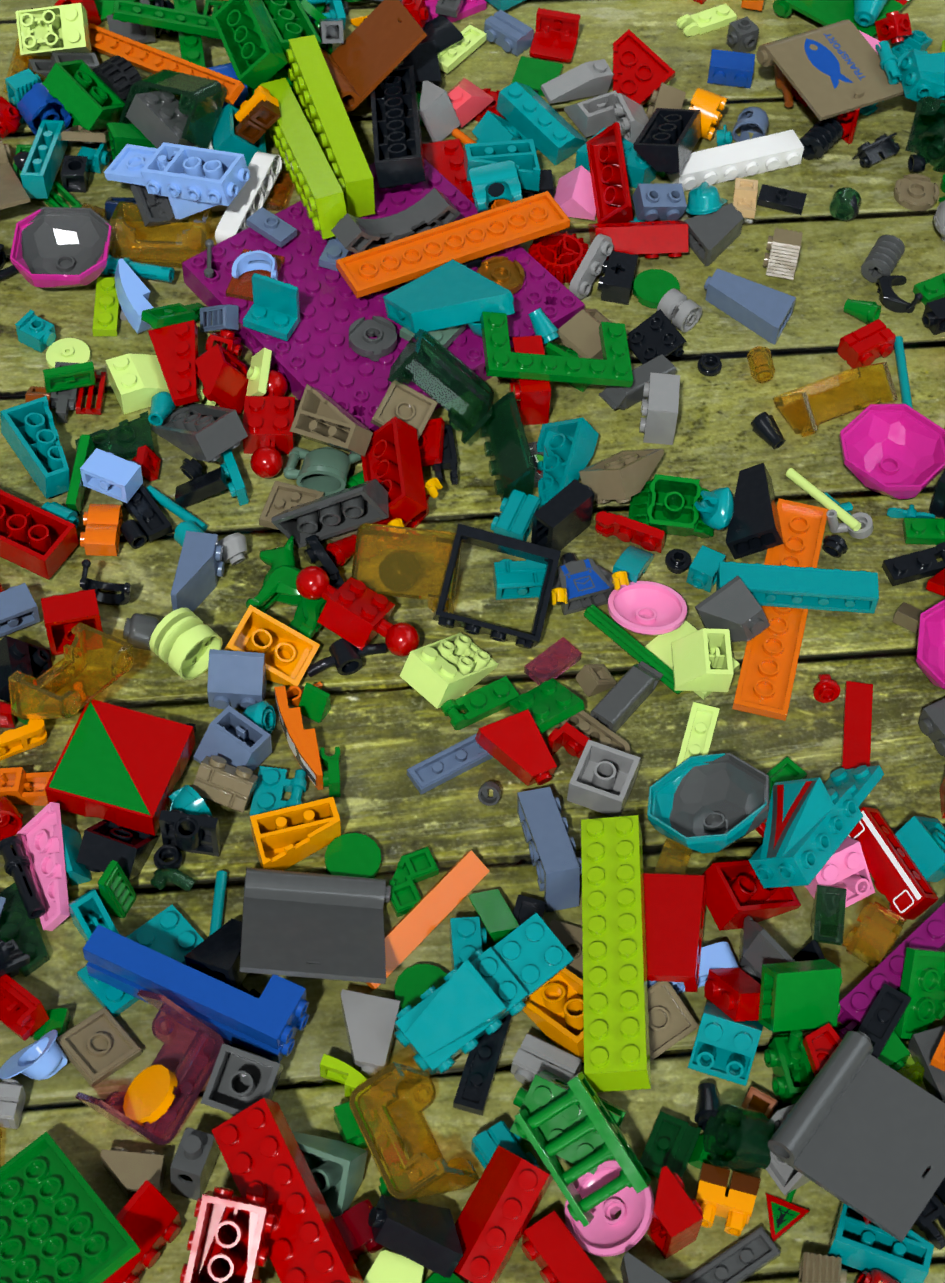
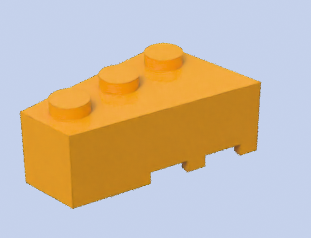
M334 797L250 816L251 833L261 869L284 871L341 836V821Z

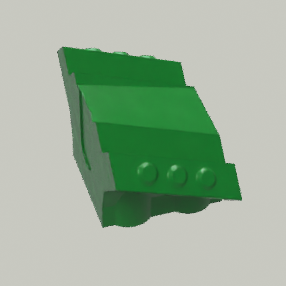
M655 474L651 481L646 482L640 493L631 497L628 518L665 531V534L678 536L695 535L700 538L713 537L714 532L713 528L703 523L699 511L694 506L696 501L701 502L703 499L700 495L701 491H709L700 486L699 479Z

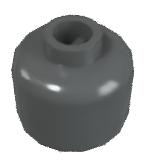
M139 613L133 614L131 619L126 618L122 638L126 639L127 645L130 647L151 650L149 642L151 634L159 624L158 618Z

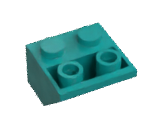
M707 1002L688 1068L746 1086L763 1025L758 1023V1020L735 1022L713 1003Z

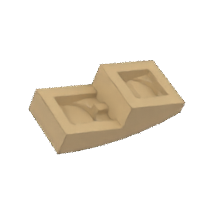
M735 178L733 205L742 213L743 218H755L758 180Z

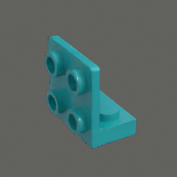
M254 273L252 276L253 305L243 318V326L288 341L300 323L299 289L291 284Z

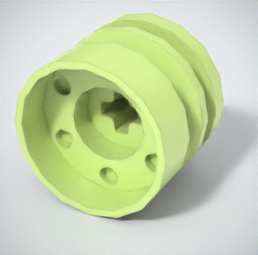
M179 608L169 613L160 621L151 634L149 645L150 649L165 663H168L169 667L181 678L192 680L208 670L210 649L221 650L223 643L222 638L208 625L203 624V621L189 608Z

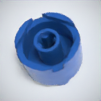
M42 83L34 84L31 90L17 104L20 115L35 136L42 120H62L65 122L66 128L71 122L72 117L70 113L64 109V105L58 99L49 94L48 89Z

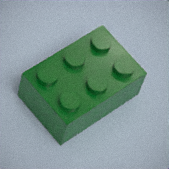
M83 60L55 63L42 83L48 89L49 94L58 99L64 105V109L72 114L79 121V124L88 131L107 128V123L109 122L117 123L128 107Z

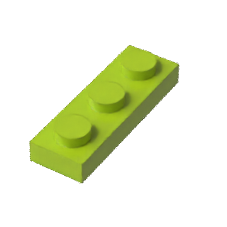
M98 277L92 328L93 336H118L120 303L115 288V277Z

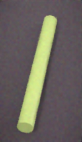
M793 468L787 470L786 476L826 509L835 510L837 517L852 530L858 531L861 528L862 524L797 471Z

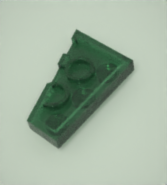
M148 411L141 413L140 418L130 422L127 419L121 421L119 426L108 431L101 429L89 434L95 446L94 451L98 448L105 452H111L123 459L136 457L138 448L147 445L154 452ZM79 439L75 440L76 449L78 448Z
M14 882L0 892V897L6 898L0 917V939L4 943L14 940L18 948L24 954H28L30 957L29 964L19 969L27 977L50 959L36 920L28 918L27 911Z

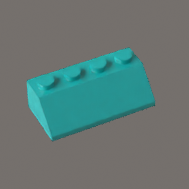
M515 81L499 91L496 110L527 139H533L535 147L555 166L575 154L587 142L575 128L530 86Z

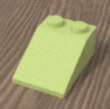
M128 353L105 360L108 380L123 414L151 407L152 397L159 392L170 393L157 355Z

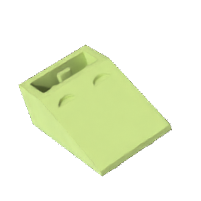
M82 3L16 11L21 56H51L52 52L92 53L87 11Z
M458 633L410 651L400 677L438 709L446 701L460 698L497 668L498 663L487 652L475 645L468 636Z

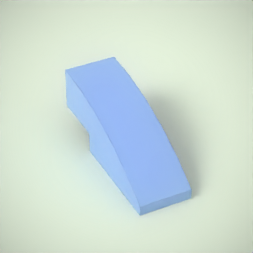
M121 258L118 260L114 275L117 298L128 322L136 333L139 334L152 328L150 324L141 320L142 311L153 308L148 302L150 290Z

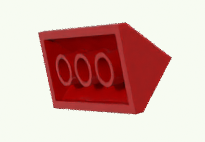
M615 122L586 142L598 223L634 221L620 124Z

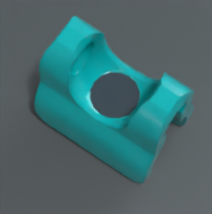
M513 161L489 164L469 170L473 190L472 197L477 212L487 211L489 203L496 199H507L511 203L523 199L520 181Z

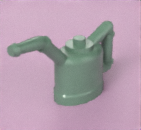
M294 447L289 452V459L283 473L286 479H296L298 486L322 491L324 496L345 489L350 466L361 460V456L354 453L347 455L333 447H323L312 451ZM304 459L301 470L296 469L298 461Z

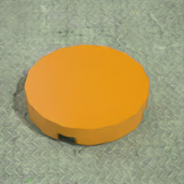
M152 1065L139 1073L128 1087L124 1097L123 1110L125 1116L138 1125H143L145 1122L153 1123L163 1116L173 1103L175 1097L172 1093L174 1086L177 1088L175 1074L163 1065Z

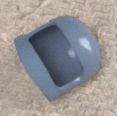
M758 107L745 108L739 114L732 131L733 139L736 142L749 140V133H754L751 139L766 136L769 126V118L766 112ZM738 127L741 130L740 136H738L736 133V129Z

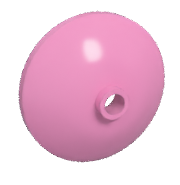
M650 581L629 582L630 585H620L619 590L614 589L609 595L608 611L611 617L623 628L637 634L651 636L666 634L679 628L686 619L687 605L685 600L675 590L663 584Z
M605 1161L598 1166L595 1174L586 1173L574 1182V1186L583 1199L620 1176L622 1169L617 1161ZM649 1184L647 1188L639 1193L633 1187H625L592 1208L590 1211L594 1218L585 1227L580 1220L577 1222L573 1219L568 1211L567 1205L569 1203L566 1200V1226L582 1249L588 1253L601 1257L622 1254L634 1247L642 1239L650 1226L654 1208L651 1186ZM621 1210V1215L615 1219V1214Z

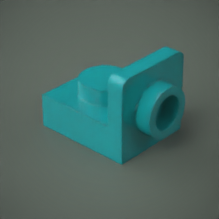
M102 142L98 149L82 146L77 155L88 156L89 170L100 174L105 165H108L110 161L107 143Z

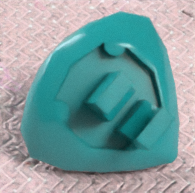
M723 487L710 492L702 490L700 495L703 499L701 502L696 501L694 506L699 511L703 523L713 529L723 530L730 524L734 513V499L730 488Z

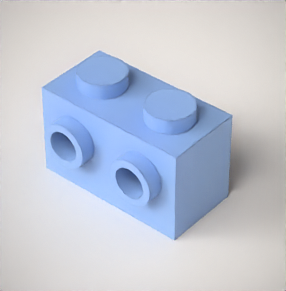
M98 448L95 449L80 468L83 486L125 503L129 502L143 484L141 465Z

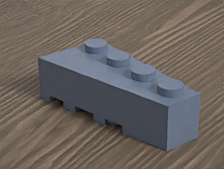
M550 787L518 792V816L526 843H529L532 865L536 866L539 890L544 891L546 913L578 907L582 861L581 857L576 858L574 838L569 837L567 834L569 832L567 819L560 815L561 805L559 798L553 796Z

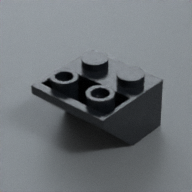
M9 636L1 639L0 699L14 704L30 686L35 688L42 699L54 697L57 691L50 650Z

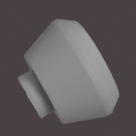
M238 532L219 540V545L223 546L222 561L224 563H231L233 566L246 559L244 555L248 550L245 535Z

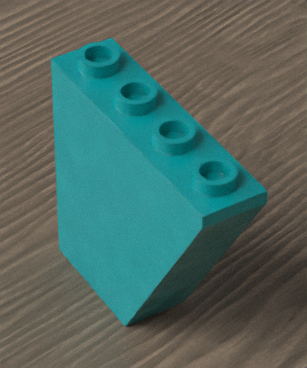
M451 260L383 296L387 317L414 334L480 321L482 311L506 313L507 315L515 313L514 297L510 290L455 260Z

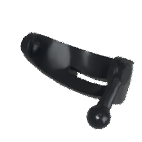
M889 275L877 279V284L880 286L877 290L879 300L885 308L893 312L912 313L915 309L914 306L918 301L922 300L923 295L921 293L915 294V299L908 303L899 298L891 287L904 285L907 282L906 277L902 275Z
M88 559L82 561L83 571L80 580L82 590L95 589L97 602L105 605L119 606L125 605L130 601L132 589L130 583L113 584L89 579L87 574L91 562ZM100 590H103V591L119 592V593H121V594H108V593H102V592H99V591H100Z

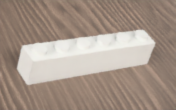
M792 129L692 152L679 173L667 174L672 183H682L683 191H687L700 186L703 182L713 185L734 180L735 178H743L801 164L804 146Z

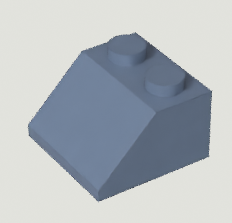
M210 649L207 685L209 707L225 709L229 705L234 709L246 710L252 704L265 701L267 688L265 653Z

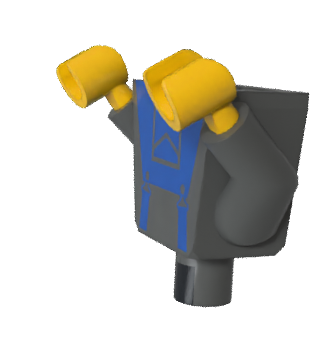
M566 553L560 558L562 565L557 567L550 599L552 600V605L560 602L563 615L586 610L591 605L597 607L608 604L612 587L615 590H619L620 585H630L628 574L626 571L611 573L600 565H596L591 558L577 561L574 553Z

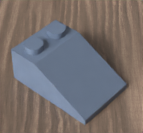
M186 531L170 594L173 611L179 608H189L194 612L216 588L218 577H223L225 563L221 561L223 546L219 545L218 534Z

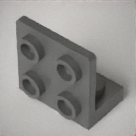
M139 0L140 3L150 5L149 0ZM107 15L109 31L140 43L156 41L154 27L114 20L113 15Z

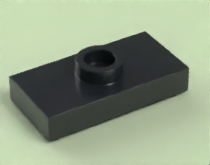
M762 184L757 205L801 215L807 194Z

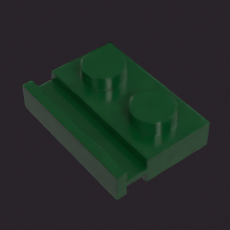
M660 1111L640 1159V1163L647 1174L659 1178L661 1168L667 1165L672 1173H677L682 1180L702 1128L690 1126L688 1122Z

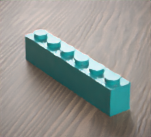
M730 561L719 562L716 577V591L736 576L740 577L760 606L874 614L879 600L878 573L763 565L760 563L747 564Z

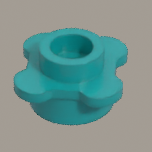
M726 124L723 125V129H719L716 132L717 146L732 143V132L727 131Z

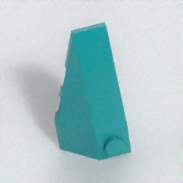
M584 418L542 424L537 442V452H543V461L537 463L538 470H543V477L538 481V496L541 499L540 507L574 479L578 480L580 477L579 471L586 468L594 454L599 433Z

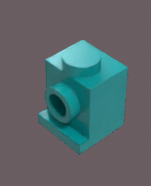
M32 310L15 324L18 341L40 353L54 343L57 338L54 324L36 316Z

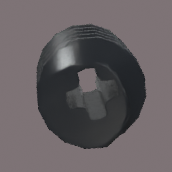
M832 117L822 121L819 120L800 138L804 146L802 157L807 160L821 158L843 136L844 131L840 122Z

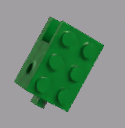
M543 1070L535 1075L529 1090L522 1087L519 1089L513 1104L520 1107L519 1112L525 1108L531 1117L567 1094V1089L570 1088L567 1084L568 1081ZM599 1097L620 1129L627 1111ZM573 1104L539 1126L538 1129L549 1144L585 1121L587 1114L580 1104L578 1106ZM515 1119L510 1132L522 1137L515 1126L517 1122ZM591 1131L556 1155L576 1165L603 1148L602 1144L604 1141L598 1132L594 1133ZM598 1166L589 1172L595 1174Z

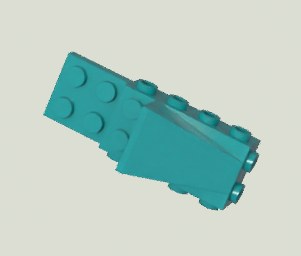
M913 48L903 58L898 67L903 76L901 83L905 98L945 112V52L927 54Z
M536 912L492 948L490 947L486 951L479 949L473 953L459 968L456 967L444 977L446 982L438 989L432 986L420 996L422 1001L415 1007L408 1005L396 1015L398 1020L395 1022V1029L397 1031L394 1032V1035L403 1047L409 1045L416 1054L413 1056V1059L423 1072L428 1070L433 1075L439 1071L442 1074L455 1064L453 1058L463 1052L466 1055L479 1044L477 1039L483 1034L487 1033L490 1036L503 1025L501 1020L507 1015L511 1014L513 1017L527 1006L524 1003L527 998L571 964L574 958Z

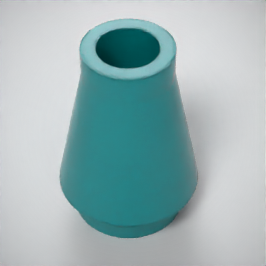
M541 308L528 314L535 336L542 335L543 346L559 337L557 327Z
M159 392L152 397L150 415L148 417L152 425H161L175 410L176 406L170 393Z

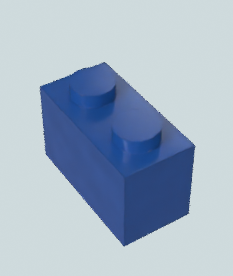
M712 49L707 83L751 88L755 54Z

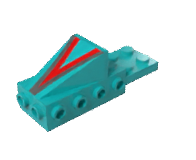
M862 765L853 769H836L830 774V778L825 784H823L820 777L775 782L771 793L763 843L749 859L763 888L805 886L812 882L862 819L863 815L859 809L860 804L884 776L880 765L869 767Z

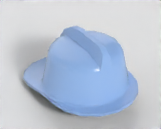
M57 1030L49 1031L38 1041L23 1048L9 1058L0 1068V1079H9L20 1073L39 1081L54 1076L68 1062L67 1056L56 1042Z

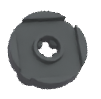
M373 316L372 319L365 320V317L359 318L349 328V348L360 356L369 358L372 361H379V358L390 354L397 345L396 328L391 321L380 316ZM374 335L377 336V338H375V339L369 338V337H373Z

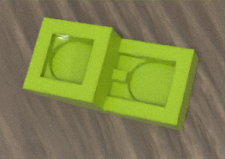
M324 1054L320 1062V1077L344 1084L345 1097L353 1100L363 1097L365 1104L374 1106L376 1101L375 1087L370 1081L345 1062Z

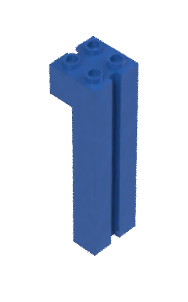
M97 925L83 947L84 958L88 961L86 966L89 976L277 1063H280L284 1055L289 1056L295 1044V1039H293L298 1030L302 1031L305 1028L309 1019V1014H307L309 1002L306 1001V988L278 975H272L258 999L100 925Z

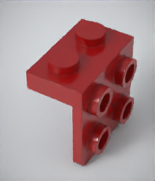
M538 8L536 31L529 55L539 59L571 62L579 37L581 15Z

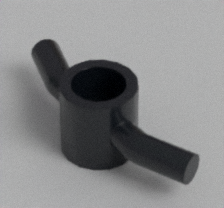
M339 639L329 647L331 656L310 665L306 671L312 677L327 668L336 666L340 675H351L363 666L361 657L386 653V644H368L361 650L345 639Z

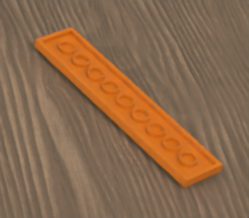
M545 191L336 260V268L356 298H360L417 279L451 260L462 264L569 228L570 219L551 194Z
M778 498L777 510L784 544L767 549L764 565L817 568L827 520L826 513L829 509ZM761 606L770 626L750 641H747L732 709L786 721L808 609Z

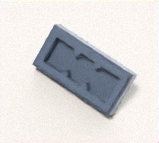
M263 207L246 219L248 227L280 248L297 236L296 228Z

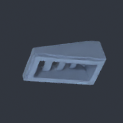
M226 304L200 308V332H219L221 329L239 330V306Z

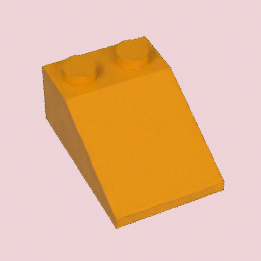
M250 605L224 650L265 653L267 680L291 687L299 685L320 644Z
M564 968L527 998L524 1002L527 1006L523 1011L556 1047L581 1058L583 1063V980Z

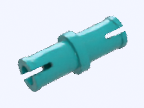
M886 40L879 42L881 48L878 44L875 47L881 60L880 66L885 70L889 84H898L897 77L900 81L903 79L897 65L898 59L893 55L889 42Z

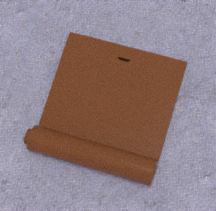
M383 0L331 55L326 50L321 49L346 112L353 111L427 36L400 0Z

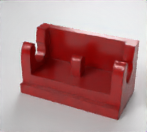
M5 974L0 977V1022L22 1040L26 1041L50 1018L40 1000Z

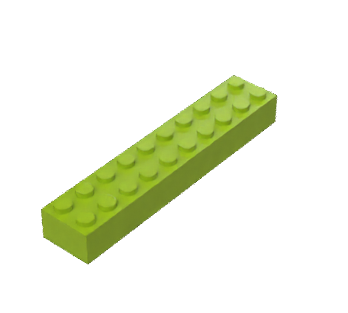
M315 35L288 39L289 49H286L288 63L291 64V67L287 68L289 80L293 81L295 95H298L299 105L301 109H304V115L343 190L346 211L355 217L375 214L373 176Z
M286 77L262 83L260 86L268 89L270 95L278 99L281 117L268 129L270 137L273 138L274 146L278 149L286 171H289L291 182L295 185L297 195H300L302 205L306 207L308 218L312 220L315 232L319 231L323 240L335 237L331 230L347 214L343 190Z
M639 816L582 819L584 1075L595 1092L651 1089L643 846Z

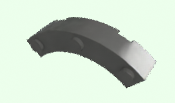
M434 187L420 201L397 214L378 219H363L347 213L331 231L347 250L359 253L451 223L461 213L447 196Z

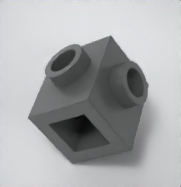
M748 17L729 23L726 44L734 52L748 53L756 50L759 28Z

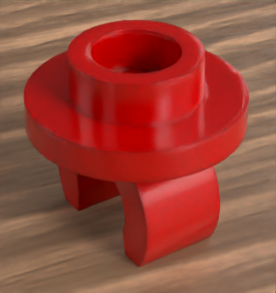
M818 674L820 682L813 688L815 699L821 703L834 701L840 694L839 684L831 680L830 674Z

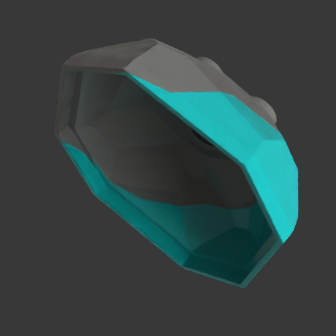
M731 753L690 756L649 787L648 819L658 832L692 850L703 854L722 851L752 832L767 819L769 811V776Z

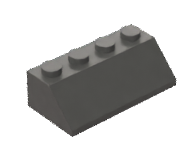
M376 479L287 509L272 517L271 522L288 539L290 536H293L294 545L297 548L306 546L305 538L311 535H316L318 540L322 541L389 518L388 492Z

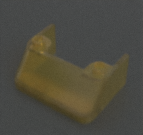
M887 362L839 372L773 397L775 407L795 434L801 433V436L804 437L816 433L819 424L857 410H865L870 404L897 401L898 397Z

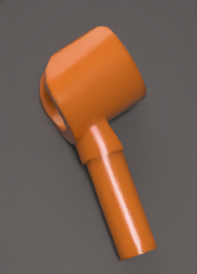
M320 681L313 684L319 689L323 687ZM291 686L286 691L287 698L298 695L291 700L292 704L297 707L304 690H301L298 686Z

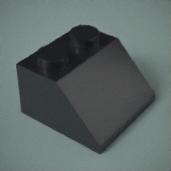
M104 819L84 831L77 862L86 865L85 868L90 871L104 872L109 863L114 860L119 863L127 879L131 880L142 871L159 836L117 826Z

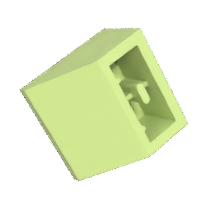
M702 628L672 642L674 691H729L734 675L729 629Z

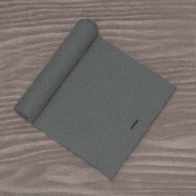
M246 867L239 972L385 984L386 963L383 907L384 902L389 903L391 885H386V879Z
M848 1031L770 1138L768 1147L779 1159L902 1243L945 1178V1103L872 1056L873 1046L870 1038L861 1031Z

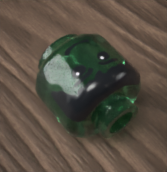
M843 187L835 191L829 205L831 215L840 221L847 222L853 220L859 212L861 196L852 188Z

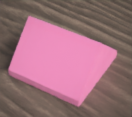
M582 165L559 178L554 200L567 217L595 220L596 218L591 173Z

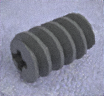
M892 235L880 236L861 266V272L865 279L871 283H877L878 278L891 275L905 251L904 243Z

